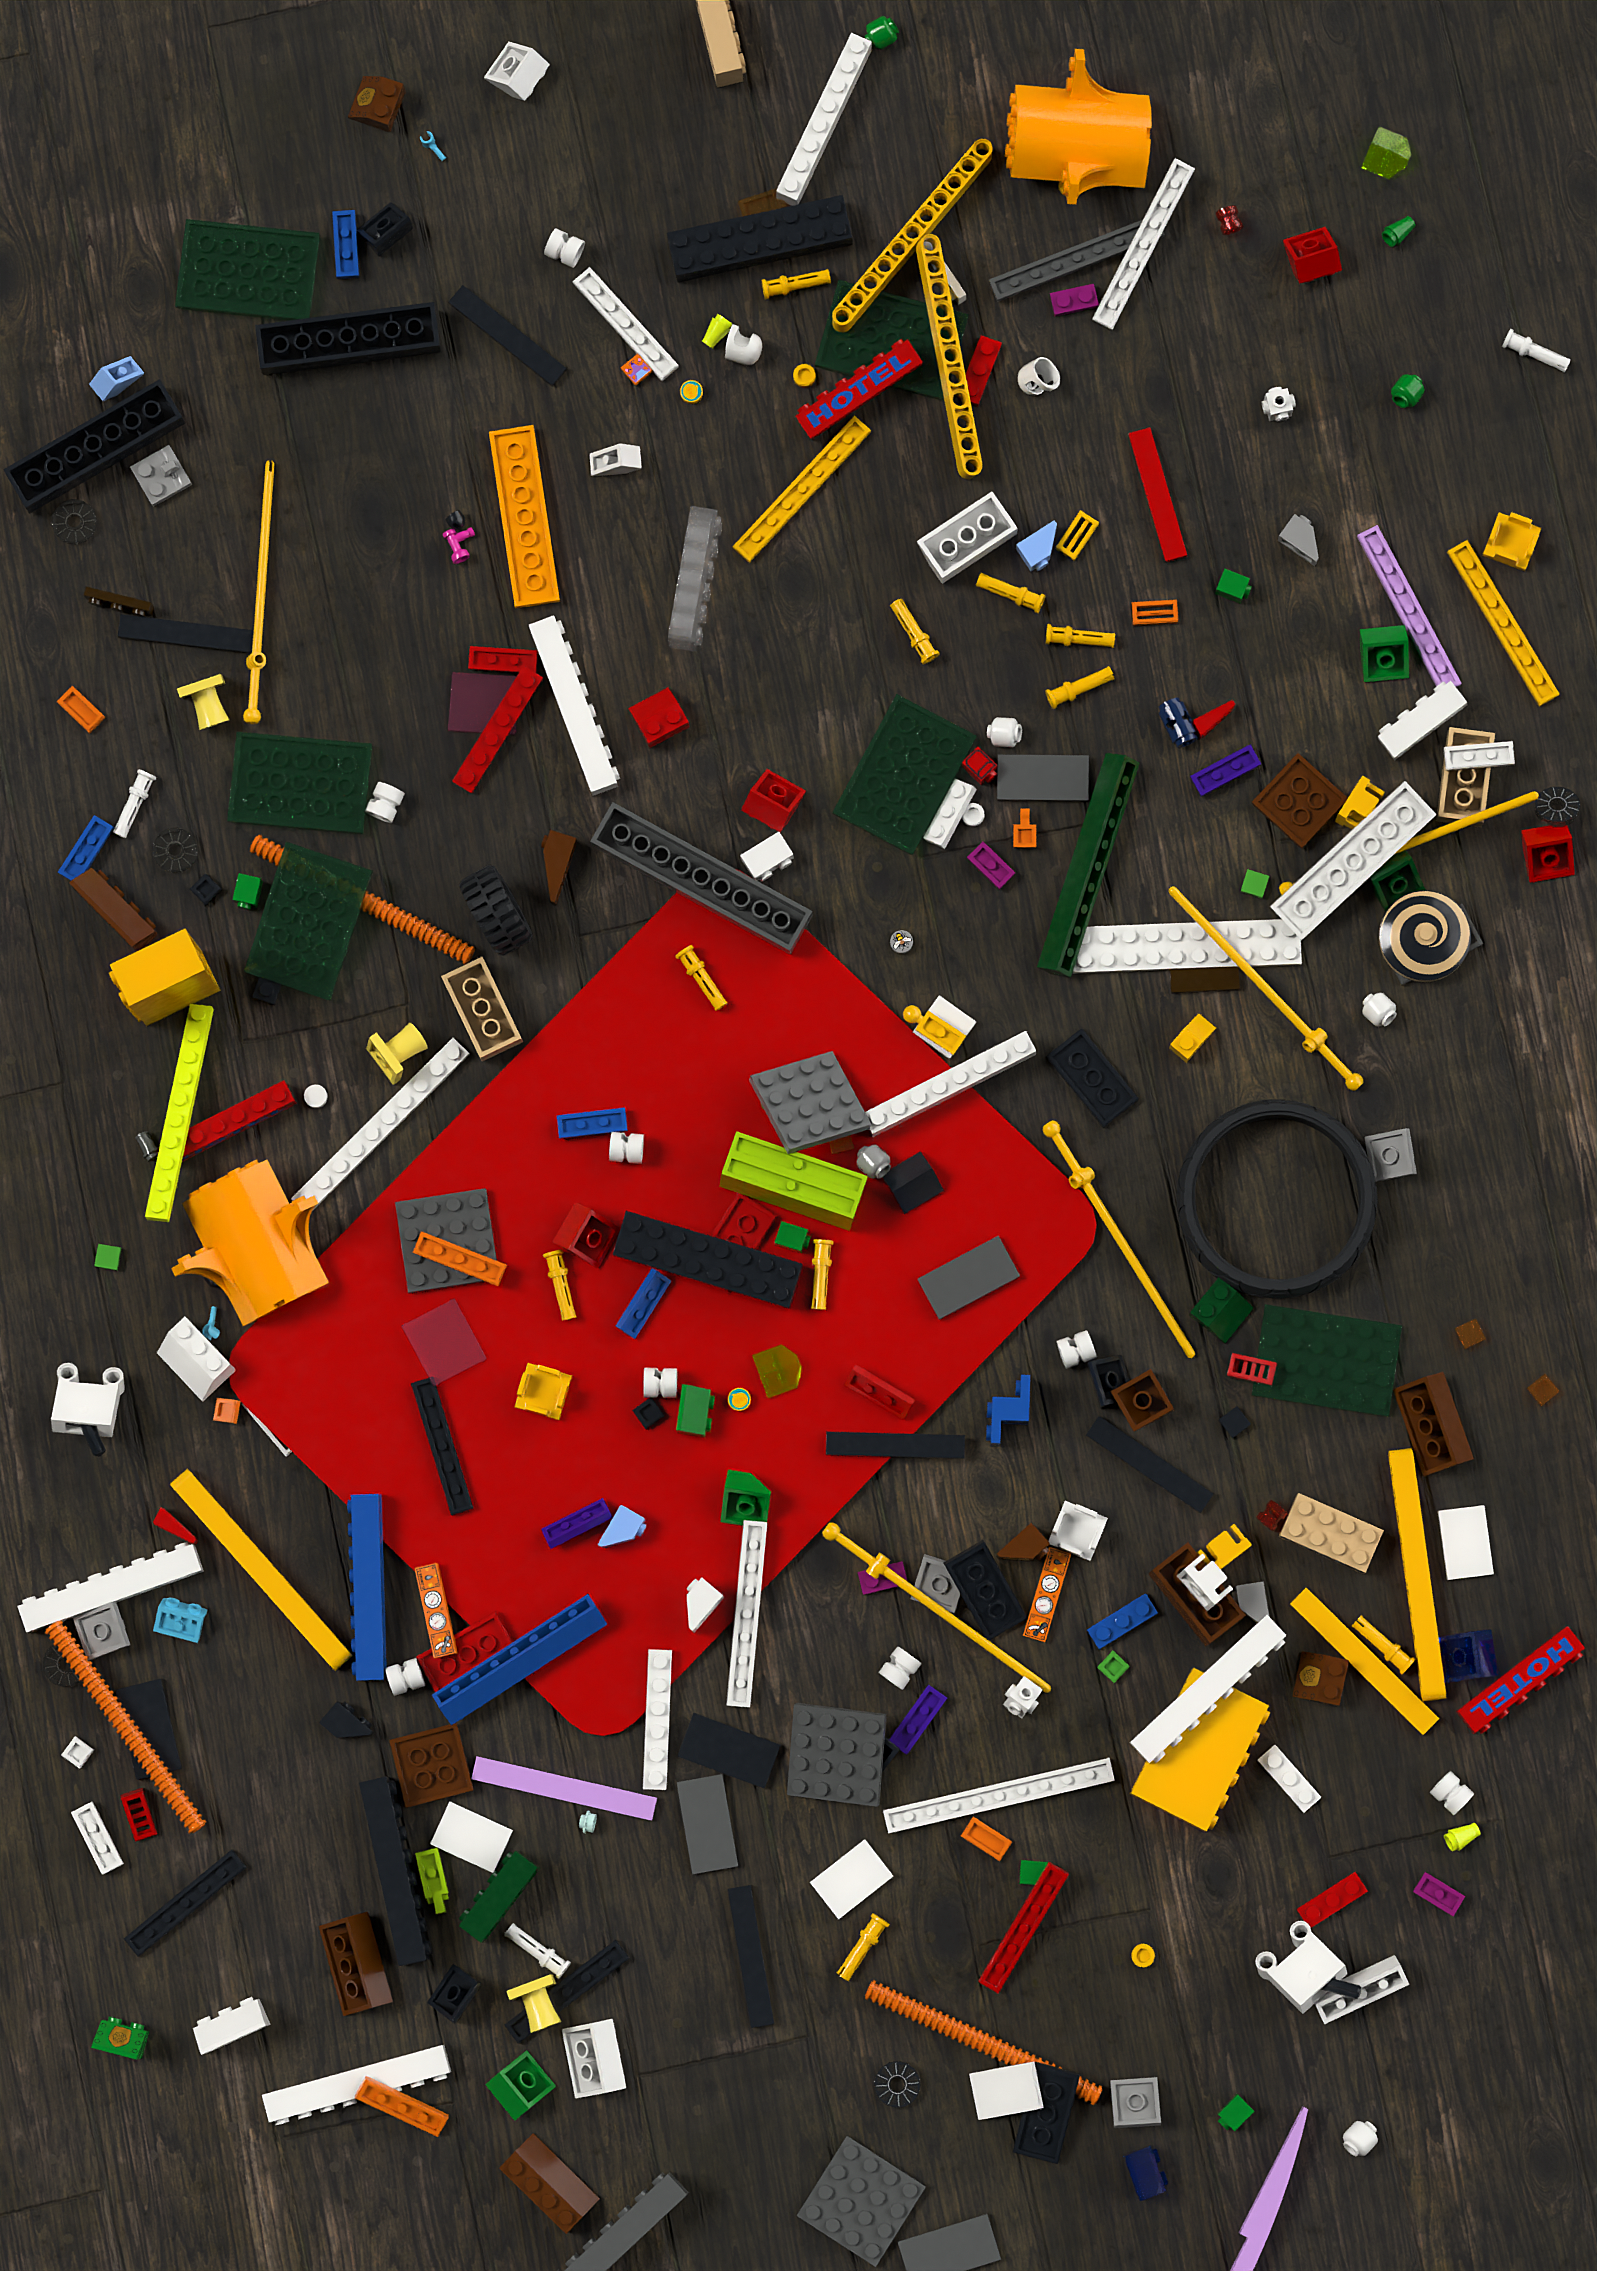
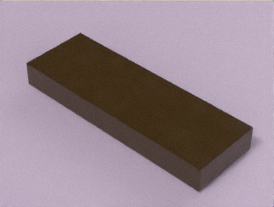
M1239 967L1170 970L1171 994L1240 990Z

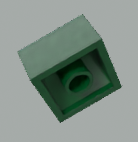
M1405 850L1390 857L1367 879L1370 888L1385 912L1401 896L1410 892L1425 890L1414 861Z
M1218 1277L1190 1312L1189 1316L1225 1344L1253 1310V1307L1234 1288Z

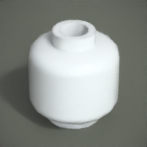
M997 717L993 720L992 725L987 727V737L991 738L992 744L996 747H1014L1021 740L1022 727L1014 718Z
M1383 993L1370 994L1363 1001V1015L1377 1027L1389 1025L1397 1015L1395 1012L1396 1005Z
M1361 2121L1354 2122L1343 2135L1345 2149L1353 2156L1367 2155L1378 2142L1377 2130L1368 2121L1365 2123Z

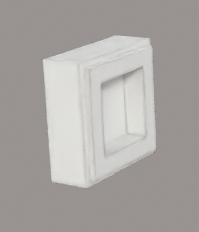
M75 1736L61 1755L81 1769L94 1749Z

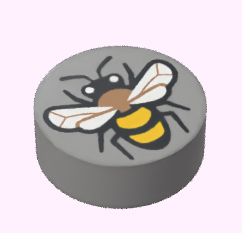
M904 930L896 931L890 939L891 948L898 954L909 952L913 946L911 934Z

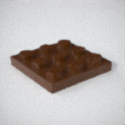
M1297 753L1251 804L1302 849L1345 804L1348 798Z
M457 1723L389 1740L406 1808L474 1791Z

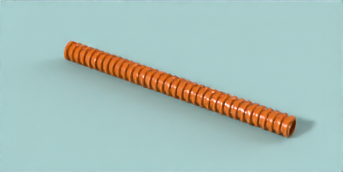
M262 835L256 836L251 844L250 853H256L258 857L263 856L264 860L269 859V863L274 862L275 866L278 867L280 865L281 869H288L287 871L289 873L293 872L294 876L299 875L300 879L303 880L305 878L306 882H313V886L318 885L319 889L324 888L327 893L330 891L332 896L337 895L338 899L343 898L344 902L347 903L349 901L352 906L355 904L357 909L362 908L363 912L368 911L371 916L374 914L376 919L381 918L382 922L387 921L388 925L393 924L396 929L399 927L401 932L406 931L407 935L412 934L413 938L418 937L420 942L425 941L426 945L431 944L432 948L437 947L439 952L444 951L445 955L450 954L451 958L456 957L457 961L462 960L464 965L468 964L471 960L475 947H469L467 942L462 943L461 939L456 940L455 936L450 937L449 933L444 934L442 929L437 930L436 926L431 927L430 923L425 924L423 919L418 920L417 916L412 917L411 913L406 914L405 910L400 911L398 906L393 907L392 903L387 904L386 900L381 901L379 896L376 898L373 893L368 894L367 890L362 891L361 887L356 888V884L353 883L351 885L348 880L343 881L342 877L337 878V874L332 875L331 871L328 870L326 872L324 871L325 868H318L317 864L312 865V861L307 862L306 858L303 857L301 859L300 855H293V851L288 852L287 848L282 849L279 844L276 846L275 842H269L268 838L263 839Z
M56 1621L50 1625L45 1631L46 1635H50L49 1639L54 1641V1646H58V1652L63 1653V1658L66 1657V1663H70L71 1670H75L74 1674L76 1676L79 1675V1681H83V1686L88 1688L87 1692L92 1693V1699L95 1698L97 1700L95 1703L101 1706L99 1709L101 1711L104 1710V1716L109 1717L108 1721L113 1723V1728H117V1734L122 1735L120 1738L122 1740L125 1739V1745L130 1746V1752H134L133 1756L138 1758V1763H142V1769L147 1770V1775L150 1774V1780L155 1781V1787L158 1786L160 1788L158 1791L160 1793L163 1792V1798L168 1799L167 1803L172 1805L171 1809L176 1811L175 1815L181 1817L179 1820L185 1823V1828L188 1827V1833L193 1834L205 1825L206 1820H202V1815L197 1813L198 1809L193 1808V1802L188 1801L189 1797L184 1795V1790L181 1791V1785L176 1784V1778L173 1779L171 1777L173 1774L171 1772L168 1773V1767L163 1766L164 1762L159 1760V1755H155V1749H151L152 1745L146 1742L147 1738L142 1737V1731L139 1732V1727L134 1725L135 1721L130 1720V1714L125 1713L126 1709H122V1703L117 1702V1696L114 1697L112 1695L114 1692L112 1690L109 1691V1685L104 1684L105 1680L100 1678L101 1674L96 1672L97 1668L91 1666L93 1663L87 1660L89 1658L87 1655L84 1656V1650L79 1649L80 1645L75 1643L76 1639L71 1638V1632L66 1631L68 1628L66 1626L63 1627V1621Z
M875 1980L871 1981L865 1994L866 2000L870 1998L873 2003L875 2001L878 2002L879 2006L883 2004L886 2009L891 2008L892 2012L898 2011V2014H904L905 2018L911 2017L912 2021L917 2020L919 2021L918 2024L921 2025L923 2023L926 2028L930 2026L932 2027L931 2030L934 2031L936 2029L939 2034L943 2032L946 2037L948 2035L951 2036L952 2040L956 2038L959 2043L964 2042L965 2046L971 2045L972 2049L977 2048L980 2053L983 2051L985 2055L990 2054L992 2055L991 2058L994 2059L996 2057L999 2062L1003 2060L1006 2065L1009 2063L1012 2066L1033 2061L1034 2063L1050 2065L1048 2064L1049 2061L1043 2062L1042 2058L1039 2057L1037 2059L1034 2054L1030 2056L1028 2055L1029 2052L1026 2051L1024 2053L1021 2048L1017 2050L1015 2049L1016 2046L1012 2045L1011 2047L1008 2042L1002 2043V2039L996 2040V2037H990L989 2033L983 2034L982 2030L977 2031L974 2026L970 2028L969 2024L966 2023L964 2025L961 2020L957 2022L955 2021L956 2018L953 2017L951 2019L948 2014L942 2015L943 2012L939 2011L938 2013L935 2008L930 2009L929 2005L923 2006V2003H917L916 1999L910 2000L909 1996L904 1997L901 1992L897 1994L896 1990L893 1989L891 1991L888 1986L884 1988L882 1987L883 1984L880 1983L878 1985ZM1080 2076L1076 2095H1078L1079 2099L1081 2097L1084 2098L1085 2102L1089 2100L1092 2105L1096 2104L1102 2092V2086L1099 2085L1097 2087L1094 2082L1090 2084L1088 2083L1089 2080L1085 2079L1084 2081Z

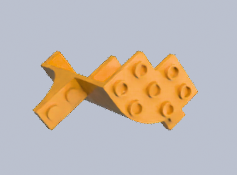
M1075 49L1074 57L1069 59V71L1072 72L1071 77L1066 79V89L1015 85V92L1010 93L1009 106L1011 107V113L1007 114L1006 123L1008 137L1010 138L1009 144H1006L1005 157H1007L1006 168L1010 169L1011 177L1061 181V184H1063V195H1066L1067 204H1076L1077 198L1081 193L1094 187L1126 186L1145 188L1152 123L1149 95L1117 93L1097 84L1085 67L1084 49Z
M255 1160L241 1169L240 1167L227 1173V1175L217 1179L216 1182H209L188 1194L189 1199L182 1203L203 1248L195 1252L196 1256L192 1258L190 1254L177 1260L179 1264L171 1269L175 1277L182 1274H197L215 1282L230 1299L243 1326L329 1283L314 1254L309 1237L310 1214L319 1203L314 1195L307 1199L305 1196H301L289 1204L268 1160L260 1163Z

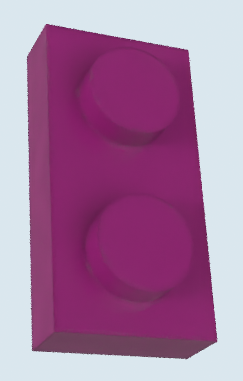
M1094 284L1050 293L1054 317L1098 308L1099 306Z
M984 842L967 857L999 890L1015 875V872Z
M902 1561L887 1565L888 1568L907 1581ZM866 1570L858 1572L863 1595L899 1587L884 1575L880 1574L875 1579Z
M1426 1872L1423 1873L1413 1890V1893L1451 1916L1455 1915L1465 1898L1464 1895Z

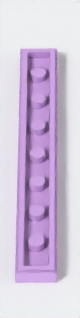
M1378 525L1358 534L1357 538L1403 625H1405L1406 631L1436 687L1442 682L1447 684L1450 681L1455 687L1462 684Z
M477 1756L471 1778L477 1781L651 1821L657 1802L655 1797Z

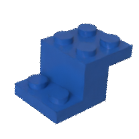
M1021 1375L1020 1380H1016L1015 1396H1020V1398L992 1397V1402H988L987 1418H991V1425L986 1427V1441H991L990 1446L1000 1447L1001 1424L1028 1425L1030 1375Z

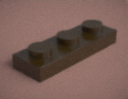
M86 587L84 591V597L86 600H89V604L101 607L102 604L110 605L112 610L123 612L124 609L130 610L133 615L145 617V615L152 616L154 610L153 604L148 601Z

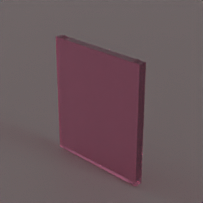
M452 672L448 731L482 733L517 676ZM516 723L509 735H516Z
M451 1299L449 1302L402 1325L433 1386H437L439 1383L487 1359L455 1299Z

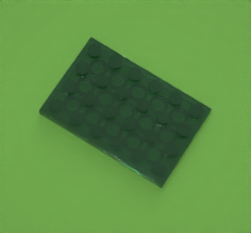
M186 219L175 307L178 309L282 320L310 318L320 233Z
M838 280L815 361V367L853 377L855 376L853 372L862 365L868 367L874 363L872 359L881 352L887 354L893 350L891 346L900 339L903 341L908 339L924 364L890 387L944 401L926 303L881 291L848 331L838 332L832 325V313L855 285ZM854 299L851 301V303L853 305L858 306L862 303V301L859 299ZM936 308L937 315L945 317L944 310ZM953 310L961 346L969 314ZM839 316L837 320L839 322H846L848 318ZM941 330V337L949 339V333L946 330ZM945 352L946 360L953 362V355L950 352ZM949 374V380H950V381H951V378H952V375H953V374Z
M896 694L832 814L913 856L977 736Z
M237 732L227 821L230 823L364 834L373 745L371 743Z
M286 842L244 972L330 1001L373 870Z
M1265 1304L1257 1358L1276 1362L1277 1367L1272 1386L1253 1382L1251 1396L1389 1417L1402 1325ZM1257 1364L1254 1374L1255 1377H1258L1261 1365ZM1265 1366L1264 1379H1267L1269 1366Z

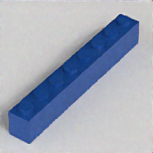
M382 1494L351 1495V1500L347 1501L348 1514L352 1516V1523H348V1535L352 1537V1546H349V1559L353 1560V1569L349 1571L350 1583H353L354 1592L350 1593V1605L354 1606V1615H351V1629H355V1639L351 1640L352 1653H355L356 1662H352V1674L356 1676V1681L387 1679L385 1671L387 1660Z
M587 1594L441 1688L432 1696L446 1719L453 1725L545 1664L559 1657L562 1653L579 1644L593 1633L599 1631L607 1625V1622L589 1594Z

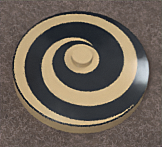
M1430 890L1414 891L1398 898L1385 912L1379 928V945L1386 962L1401 976L1418 982L1436 981L1453 973L1464 961L1471 942L1470 924L1462 908L1450 897Z

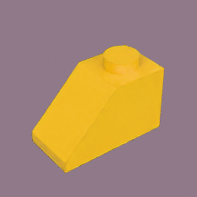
M1198 1014L1174 1039L1169 1049L1187 1063L1214 1032L1216 1027Z

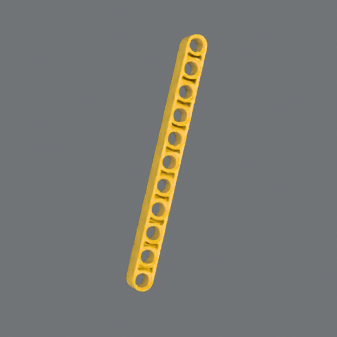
M979 139L974 142L838 304L832 313V325L836 331L846 332L855 324L916 251L917 243L925 235L933 231L990 163L993 147L989 140ZM984 149L988 153L986 155H979L977 151ZM965 166H971L974 168V170L971 172H966L963 170V168ZM956 182L960 187L954 189L949 184ZM938 199H943L946 201V203L944 205H938L935 203V201ZM923 216H930L932 220L924 222L921 218ZM910 232H914L918 235V237L912 239L909 238L907 234ZM901 249L904 253L902 255H895L893 251ZM881 266H888L890 270L882 272L879 268ZM872 282L876 287L868 289L865 287V284ZM854 299H859L862 301V303L856 306L853 305L851 301ZM845 316L848 320L846 322H839L837 318Z
M927 234L916 245L918 264L958 473L964 479H972L982 470L981 454L941 243L936 235ZM925 241L932 244V251L924 248ZM928 264L935 265L937 268V272H930L928 269ZM932 286H938L941 290V295L934 294ZM936 308H942L945 312V317L938 316ZM946 330L949 333V339L942 338L940 331ZM945 352H950L953 355V362L946 360ZM949 374H954L957 377V384L951 383ZM953 396H958L961 399V406H957L953 402ZM958 418L966 422V428H961L958 425ZM962 440L968 441L970 450H965L962 447ZM966 462L974 465V472H969L966 469Z
M1412 1448L1388 1451L1421 1698L1423 1702L1446 1699Z
M188 1469L170 1483L179 1496L335 1671L353 1656Z

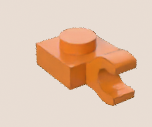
M1020 809V824H1013V848H1036V825L1029 824L1030 809Z

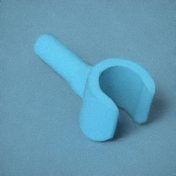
M426 131L430 140L424 141L420 136L422 145L433 150L441 161L445 160L446 157L435 144L433 134L430 131Z
M214 1306L211 1307L208 1324L202 1329V1334L209 1340L212 1337L216 1339L220 1334V1331L214 1327L217 1307Z

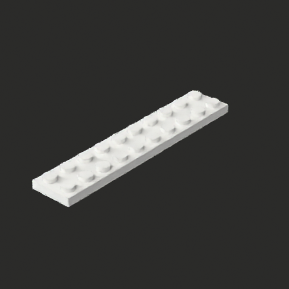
M1282 919L1209 922L1251 967L1302 964L1301 939ZM1197 922L1091 926L1086 929L1073 974L1237 966V964Z

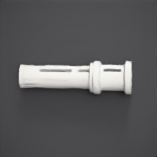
M1513 329L1509 330L1502 345L1503 348L1508 347L1519 352L1520 356L1528 355L1564 373L1571 360L1533 343L1530 337L1525 338L1514 333Z
M140 769L137 771L138 776L133 787L129 788V793L131 794L113 830V833L123 838L127 837L143 799L148 798L147 792L152 781H155L157 778Z
M514 1923L505 1933L506 1937L538 1959L541 1967H546L556 1974L557 1979H560L571 1963L568 1960L564 1961L556 1955L554 1949H546L531 1936L515 1926Z

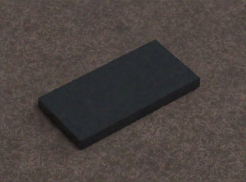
M1082 1028L1046 1056L1048 1061L1103 1128L1139 1100Z
M984 1540L943 1563L987 1640L995 1638L1027 1619L1025 1612Z
M162 1679L116 1689L118 1703L121 1702L122 1709L125 1708V1713L130 1714V1720L135 1721L134 1725L139 1727V1732L142 1731V1737L147 1738L146 1742L152 1745L150 1748L155 1749V1755L160 1756L159 1760L164 1762L163 1766L168 1767L167 1771L172 1772L182 1769ZM130 1752L136 1780L151 1777L150 1774H146V1769H142V1763L137 1762L138 1758L133 1756L134 1752Z
M693 1713L678 1757L765 1789L781 1745Z
M1035 2062L1044 2108L1022 2112L1013 2152L1058 2164L1080 2073Z

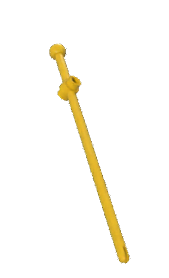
M269 460L265 464L252 653L246 659V665L251 670L248 709L245 710L243 715L244 721L247 724H258L261 719V713L257 710L260 669L266 664V657L261 653L274 478V462L271 461L269 471Z
M1535 791L1413 837L1395 854L1538 799L1539 794ZM1284 882L1279 886L1281 895L1293 885L1291 882Z
M1170 887L1169 894L1305 1036V1041L1302 1043L1304 1049L1309 1053L1318 1050L1346 1079L1345 1084L1347 1088L1351 1091L1357 1090L1363 1084V1078L1358 1073H1352L1324 1044L1328 1038L1326 1032L1321 1028L1312 1031L1176 887Z
M1052 1120L1043 1126L1044 1135L1053 1139L1073 1171L1072 1176L1069 1177L1070 1185L1074 1189H1084L1188 1358H1193L1195 1356L1194 1349L1092 1187L1091 1180L1095 1178L1094 1171L1090 1167L1081 1168L1059 1133L1061 1128L1057 1121Z
M828 1523L822 1532L823 1537L829 1541L836 1540L869 1565L866 1570L869 1575L875 1579L880 1574L884 1575L1018 1674L1028 1678L1040 1687L1043 1692L1048 1693L1051 1691V1686L888 1568L887 1565L891 1560L879 1552L876 1557H873L840 1533V1528L835 1523Z

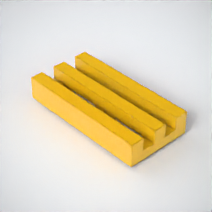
M1080 510L1056 546V550L1061 551L1065 556H1069L1075 561L1099 525V522ZM1081 518H1084L1085 521L1083 522V524L1081 525V527L1079 528V530L1077 531V533L1075 534L1067 548H1064L1063 545L1065 544V542L1067 541V539L1069 538V536L1071 535V533L1073 532ZM1090 522L1092 526L1074 553H1072L1071 549Z

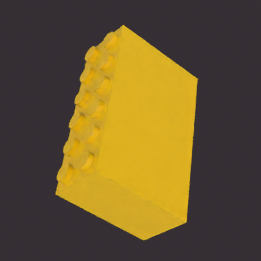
M186 929L110 964L112 971L109 972V975L114 985L120 990L118 994L124 1006L129 1009L138 1022L143 1021L146 1026L221 991L202 950Z
M1192 1668L1178 1697L1204 1673ZM1233 1688L1234 1691L1226 1699L1220 1697L1214 1702L1217 1707L1208 1715L1203 1713L1197 1718L1200 1723L1191 1731L1186 1729L1180 1734L1183 1737L1180 1742L1174 1747L1169 1744L1163 1750L1166 1755L1157 1763L1153 1760L1150 1763L1145 1762L1130 1795L1203 1832H1207L1208 1828L1213 1829L1219 1818L1215 1815L1218 1808L1222 1809L1229 1796L1226 1795L1228 1787H1234L1239 1775L1236 1774L1239 1766L1244 1767L1250 1755L1246 1751L1249 1745H1255L1260 1735L1257 1729L1260 1724L1264 1725L1270 1715V1712L1267 1711L1269 1705Z

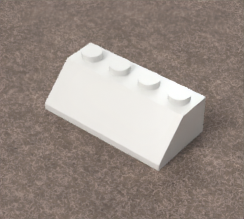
M990 492L919 539L917 543L929 566L943 584L1017 535L1018 528L994 493Z

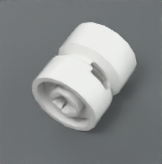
M555 228L547 242L544 255L555 260L561 258V263L574 268L582 254L585 241L574 236L568 238L567 233Z
M378 782L373 792L375 798L370 799L365 812L377 819L392 823L397 812L395 806L400 805L405 793L393 786Z
M611 1132L609 1161L623 1162L624 1159H627L628 1163L642 1164L644 1134L631 1133L627 1137L625 1133Z
M1087 1330L1075 1334L1073 1339L1066 1337L1056 1341L1066 1369L1078 1365L1080 1360L1087 1362L1097 1358Z
M644 1368V1398H657L659 1394L663 1398H676L677 1368H664L662 1371H659L658 1368Z
M897 1646L890 1656L891 1662H886L878 1673L903 1690L910 1680L909 1674H914L921 1663Z
M417 1658L405 1661L403 1666L395 1664L385 1668L394 1696L407 1692L409 1687L414 1690L425 1686Z
M1449 1771L1430 1793L1438 1801H1444V1807L1455 1815L1471 1799L1474 1793L1466 1785L1460 1786V1779Z

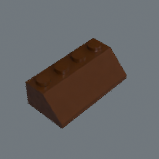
M90 868L72 879L69 883L74 890L136 952L145 948L158 935L154 931L156 925L148 917L143 920L138 915L141 910L132 901L128 904L122 898L125 894L116 885L112 888L107 883L109 878L100 869L96 872L93 868Z
M1444 1372L1429 1375L1393 1389L1423 1477L1474 1459Z
M1187 1542L1149 1573V1576L1206 1647L1246 1616V1614L1229 1593L1207 1611L1177 1577L1180 1572L1199 1557L1189 1542ZM1202 1560L1195 1568L1197 1571H1201L1206 1564ZM1220 1584L1215 1589V1592L1219 1595L1225 1588Z
M368 1912L320 1925V1934L343 2016L393 2002Z
M534 2133L499 2167L565 2234L600 2199Z

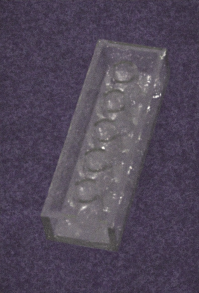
M691 506L668 634L669 647L696 651L697 645H702L703 627H701V623L705 624L707 617L706 605L704 604L705 601L709 602L711 594L708 581L709 579L713 580L715 571L712 558H717L719 545L716 536H721L722 518L718 516V510Z

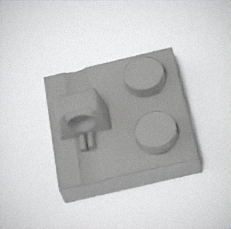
M170 445L130 466L153 507L192 485Z
M1409 1128L1365 1137L1367 1156L1374 1172L1375 1182L1417 1174Z
M924 1554L914 1587L947 1611L954 1613L960 1592L943 1564L945 1560ZM911 1596L910 1599L915 1600V1601H918V1600L915 1599L913 1596Z
M116 1601L73 1617L84 1653L89 1657L88 1661L130 1645L125 1630L126 1627Z
M1157 2077L1110 2080L1114 2128L1161 2125Z

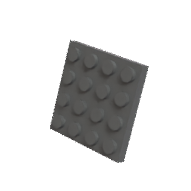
M833 1051L750 1076L749 1081L787 1154L869 1130L871 1127V1123Z
M486 1188L395 1202L408 1293L485 1282L413 1253V1250L422 1231L497 1261Z
M795 1703L787 1795L878 1807L880 1803L887 1714Z
M846 2136L797 2216L876 2267L926 2186L849 2136Z

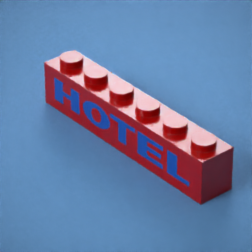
M900 339L891 346L893 350L887 354L881 352L872 359L874 363L868 367L862 365L853 372L855 376L849 380L846 377L835 384L836 389L830 393L827 390L816 397L817 402L811 406L807 403L797 410L799 414L795 417L811 440L924 364L908 339L906 341Z
M283 1080L190 1127L182 1162L296 1105L297 1103L287 1083Z
M1568 1626L1563 1628L1456 1711L1473 1734L1477 1731L1482 1734L1491 1727L1489 1723L1495 1717L1500 1720L1510 1712L1507 1709L1514 1703L1518 1706L1528 1698L1526 1693L1532 1689L1535 1692L1547 1684L1544 1681L1550 1675L1556 1677L1564 1671L1563 1665L1569 1660L1571 1663H1574L1583 1656L1581 1651L1585 1647Z

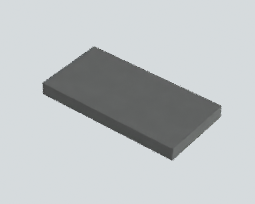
M998 755L997 801L1088 802L1089 755Z
M997 1236L917 1280L940 1320L1019 1278L1020 1274L1001 1239Z
M723 1775L677 1782L692 1874L737 1867L738 1861Z
M987 2214L898 2241L906 2271H966L1001 2260Z

